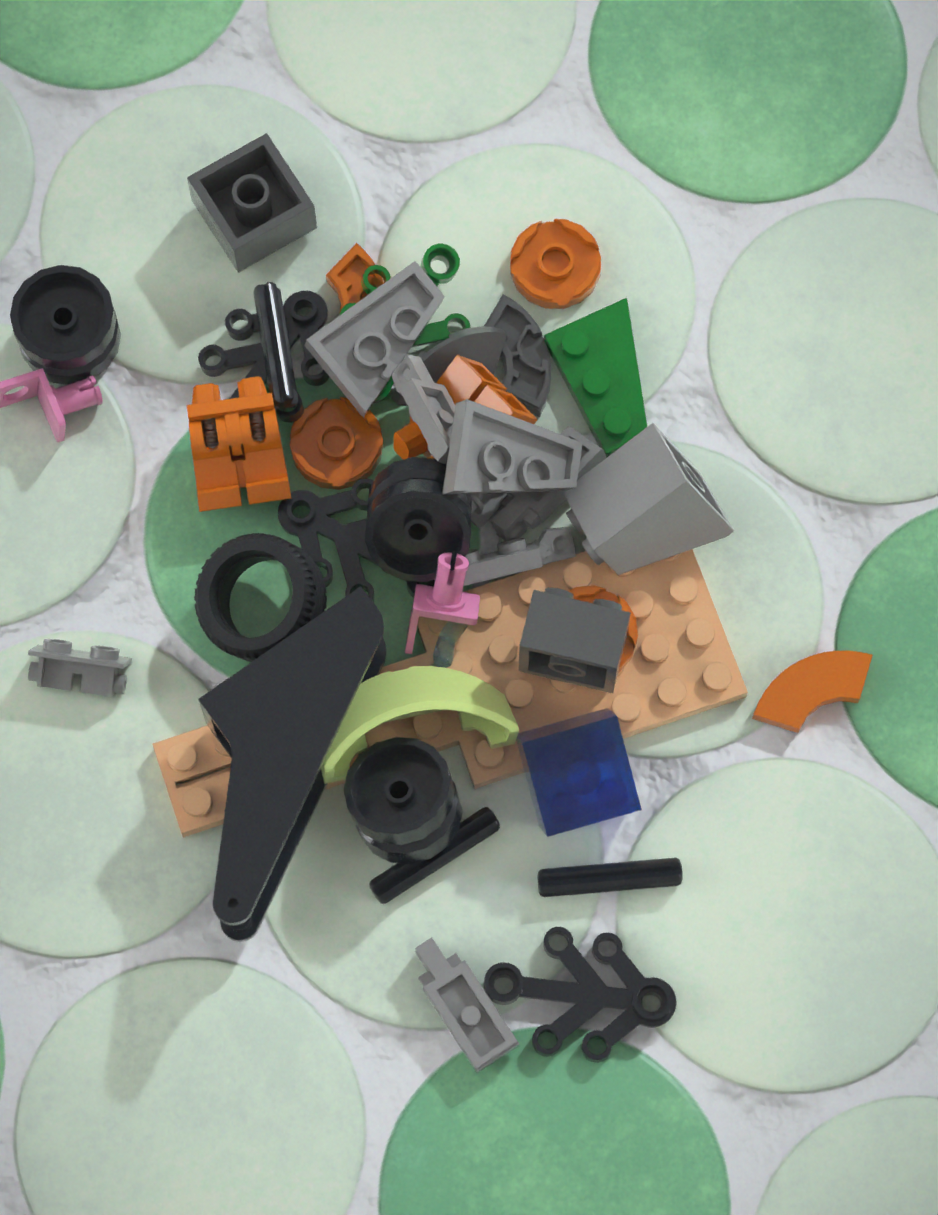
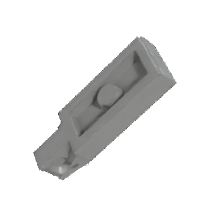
M407 354L397 368L392 370L391 376L396 390L402 394L408 405L409 415L418 424L428 443L427 448L437 462L447 464L456 405L445 385L434 383L421 357Z
M567 427L561 433L563 436L583 443L578 479L606 459L604 450L573 428ZM562 491L507 493V496L501 503L503 509L491 520L497 536L504 541L519 538L527 531L528 526L531 529H535L541 522L543 523L566 500V497Z
M568 527L544 529L538 540L526 544L525 538L503 541L497 544L498 551L483 555L479 554L478 549L469 550L465 556L469 561V567L466 571L464 586L543 567V564L576 557L570 529Z
M433 938L428 939L415 948V953L427 970L426 973L418 977L423 985V991L476 1073L519 1046L517 1039L465 960L462 962L456 953L446 959Z

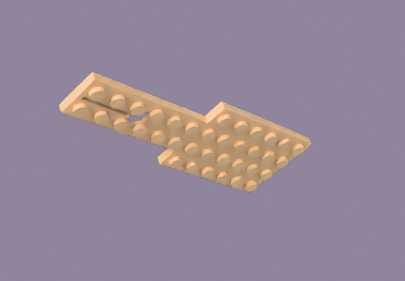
M693 549L620 575L605 561L597 565L588 553L584 551L576 554V557L543 565V567L527 570L464 591L480 596L476 625L419 616L417 629L426 653L384 666L379 673L380 675L384 672H394L413 666H435L462 671L485 681L503 693L508 701L519 728L515 744L491 749L486 740L487 737L478 730L462 731L458 711L442 710L385 722L368 731L365 737L368 748L377 742L394 737L417 738L435 747L438 752L459 745L474 789L746 698L748 691ZM580 586H599L623 598L636 617L638 630L636 647L632 659L618 673L613 693L518 671L519 646L533 590L545 592L546 588L551 587L569 591ZM204 726L153 743L152 745L183 838L222 825L231 769L229 766H231L232 759L210 728ZM358 754L351 761L350 767L358 757ZM199 777V778H197V779H194V780H191V781H188V782H185V783L176 785V784H178V783H181V782H184V781H187V780H190V779ZM345 780L328 783L325 790L344 784Z

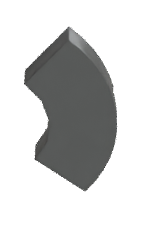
M503 294L484 326L499 327L508 333L500 355L504 371L502 384L507 388L506 392L512 393L532 414L540 417L545 408L551 385V359L548 348L542 336V331L532 316L517 302Z
M491 326L466 328L449 334L448 339L440 342L427 352L423 350L418 357H421L434 383H437L456 355L482 363L494 375L508 333L502 328ZM395 387L391 399L396 404L408 406L402 394L397 392Z

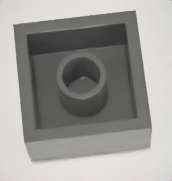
M267 133L187 177L192 202L237 272L246 269L317 229L313 202Z
M546 588L545 592L533 590L519 646L518 671L613 693L627 638L631 612L623 611L620 604L610 600L595 599L593 603L573 599L574 595L559 588Z

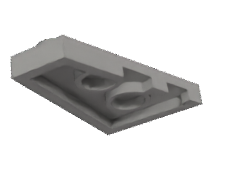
M414 261L309 337L304 346L364 418L392 377V370H395L403 361L441 305L445 296L419 264Z
M463 400L456 403L442 495L567 491L576 488L583 443L471 400Z

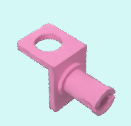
M43 368L0 382V408L37 396L57 443L64 441L66 422L64 415L94 405H101L103 400L99 386L94 387L97 384L94 376L54 388L53 385L49 384ZM24 386L21 390L15 393L5 394L11 389Z
M448 552L439 555L434 587L416 584L407 632L406 654H412L419 616L467 625L477 624L480 596L462 592L469 561L461 554L456 556L453 571H450L452 553Z

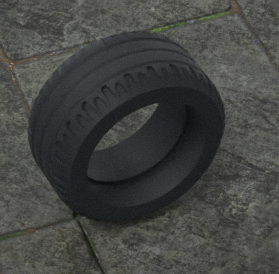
M246 534L222 544V547H218L210 555L211 558L205 561L206 563L201 568L203 571L199 573L198 580L196 581L197 588H195L194 596L196 604L194 605L196 615L199 618L198 621L206 636L222 651L249 662L254 661L322 614L327 607L325 582L315 561L298 546L271 534ZM267 560L279 561L287 569L292 582L293 596L290 609L284 620L271 632L254 638L245 637L236 629L231 618L230 596L232 589L242 573L251 566Z

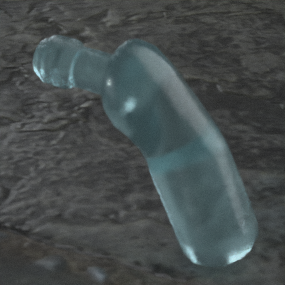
M450 621L446 623L438 636L433 653L434 663L430 666L444 668L451 666L454 658L455 644L467 629V624Z

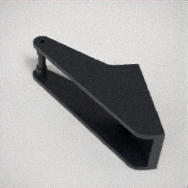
M361 586L198 699L207 726L232 759L213 895V909L220 920L223 933L233 941L244 942L257 934L327 784H324L321 766L360 684L379 675L385 663L387 653L386 644L383 639V618L378 608Z

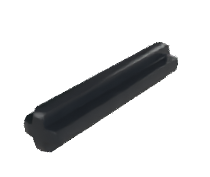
M267 282L264 285H257L253 294L269 393H272L276 410L284 411L287 408H294L299 400L281 290L277 288L275 283Z
M483 807L461 821L459 831L449 846L431 859L413 864L397 863L373 878L369 883L372 893L381 904L388 903L497 832L500 828L497 817L489 807Z
M676 857L547 868L539 870L537 875L538 891L542 897L678 886L682 883L683 879L682 864L680 859Z

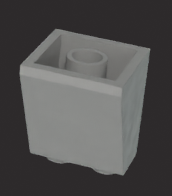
M654 423L579 478L576 488L562 491L571 507L566 512L568 519L581 535H586L587 537L582 542L585 551L597 565L605 561L618 575L725 538L734 532L701 473Z

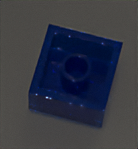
M605 708L518 733L516 742L538 824L547 837L642 810L618 718L610 709Z

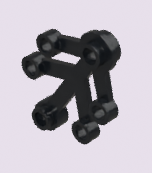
M299 291L289 296L283 305L289 345L291 349L300 337L305 355L301 363L303 378L312 386H320L326 383L330 376L324 369L317 375L308 373L311 366L320 364L304 345L309 337L322 329L326 324L328 308L326 302L319 294L312 291ZM301 308H312L311 313L306 316L296 314ZM235 309L229 312L225 319V326L229 336L234 340L244 341L250 338L254 332H259L257 313L250 314L245 309ZM238 320L248 322L247 326L241 330L232 328L233 324ZM261 343L229 350H223L218 345H208L198 355L200 367L207 376L217 377L226 370L255 364L245 378L259 376L262 378L264 385L267 382ZM211 356L221 357L217 365L208 366L205 364ZM238 388L229 399L239 397ZM299 394V401L294 410L289 412L276 410L279 419L284 422H295L303 415L304 406Z
M360 479L353 485L352 490L319 498L311 491L296 490L291 492V499L281 500L278 507L280 525L287 533L298 536L302 550L315 561L318 567H323L327 570L328 573L323 578L325 587H328L333 580V570L330 562L322 558L317 533L335 542L347 584L345 596L361 586L368 592L369 598L374 603V589L369 582L365 581L359 556L376 564L371 559L365 543L367 518L342 524L329 517L354 508L367 511L368 501L359 499L357 494L362 489H369L373 480ZM298 506H306L310 509V513L304 518H297L292 513ZM435 579L426 585L434 587ZM406 581L407 590L414 598L416 584L420 583Z
M554 927L548 930L544 936L543 947L547 955L554 959H559L578 983L523 977L515 965L506 962L497 963L490 967L484 977V990L492 1002L499 1005L512 1004L519 997L575 1004L550 1025H541L535 1030L532 1038L533 1048L539 1055L545 1057L555 1055L560 1050L564 1039L605 1007L623 1009L625 1011L602 1031L594 1030L584 1037L581 1047L582 1053L587 1060L595 1063L606 1060L610 1055L612 1046L639 1025L649 1028L662 1026L672 1018L676 1009V995L672 987L662 979L655 977L645 978L622 950V942L619 937L608 932L602 933L595 938L592 953L599 963L610 965L627 989L607 987L574 946L572 934L563 927ZM554 935H562L566 938L568 945L562 951L553 950L549 945L550 938ZM602 941H611L615 944L617 951L613 956L606 957L600 954L598 945ZM502 977L510 979L513 983V989L507 994L497 992L494 988V983L497 979ZM647 995H654L660 1000L661 1006L654 1012L647 1011L642 1005V999ZM544 1032L554 1034L557 1039L556 1045L551 1049L542 1048L538 1043L540 1034ZM593 1038L602 1039L606 1044L605 1052L600 1055H594L589 1052L587 1048L589 1040Z

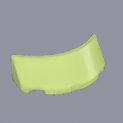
M413 666L394 672H384L360 684L321 766L324 784L346 780L347 771L353 758L368 749L365 734L385 722L442 710L458 711L462 731L478 730L487 737L486 740L491 749L515 744L519 728L505 695L475 676L462 671L435 666Z

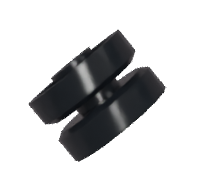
M66 265L49 267L39 270L26 279L14 295L10 312L11 324L22 356L33 371L43 368L48 381L68 385L86 379L89 376L96 377L108 369L118 353L121 332L110 293L97 276L81 267Z
M411 457L393 462L379 472L373 481L368 495L365 543L371 559L384 572L405 581L426 582L436 578L439 555L448 552L452 553L450 571L454 570L457 554H461L464 557L467 555L471 538L472 497L471 494L442 495L447 464L437 462L434 458Z
M394 737L377 742L359 754L347 771L343 790L347 809L352 820L356 823L361 839L373 854L391 863H417L431 859L448 847L459 831L463 812L459 793L452 780L447 762L435 747L417 738Z

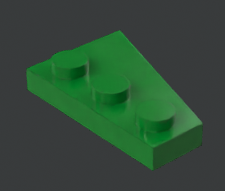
M627 298L544 335V341L555 365L598 446L604 450L606 458L647 428Z

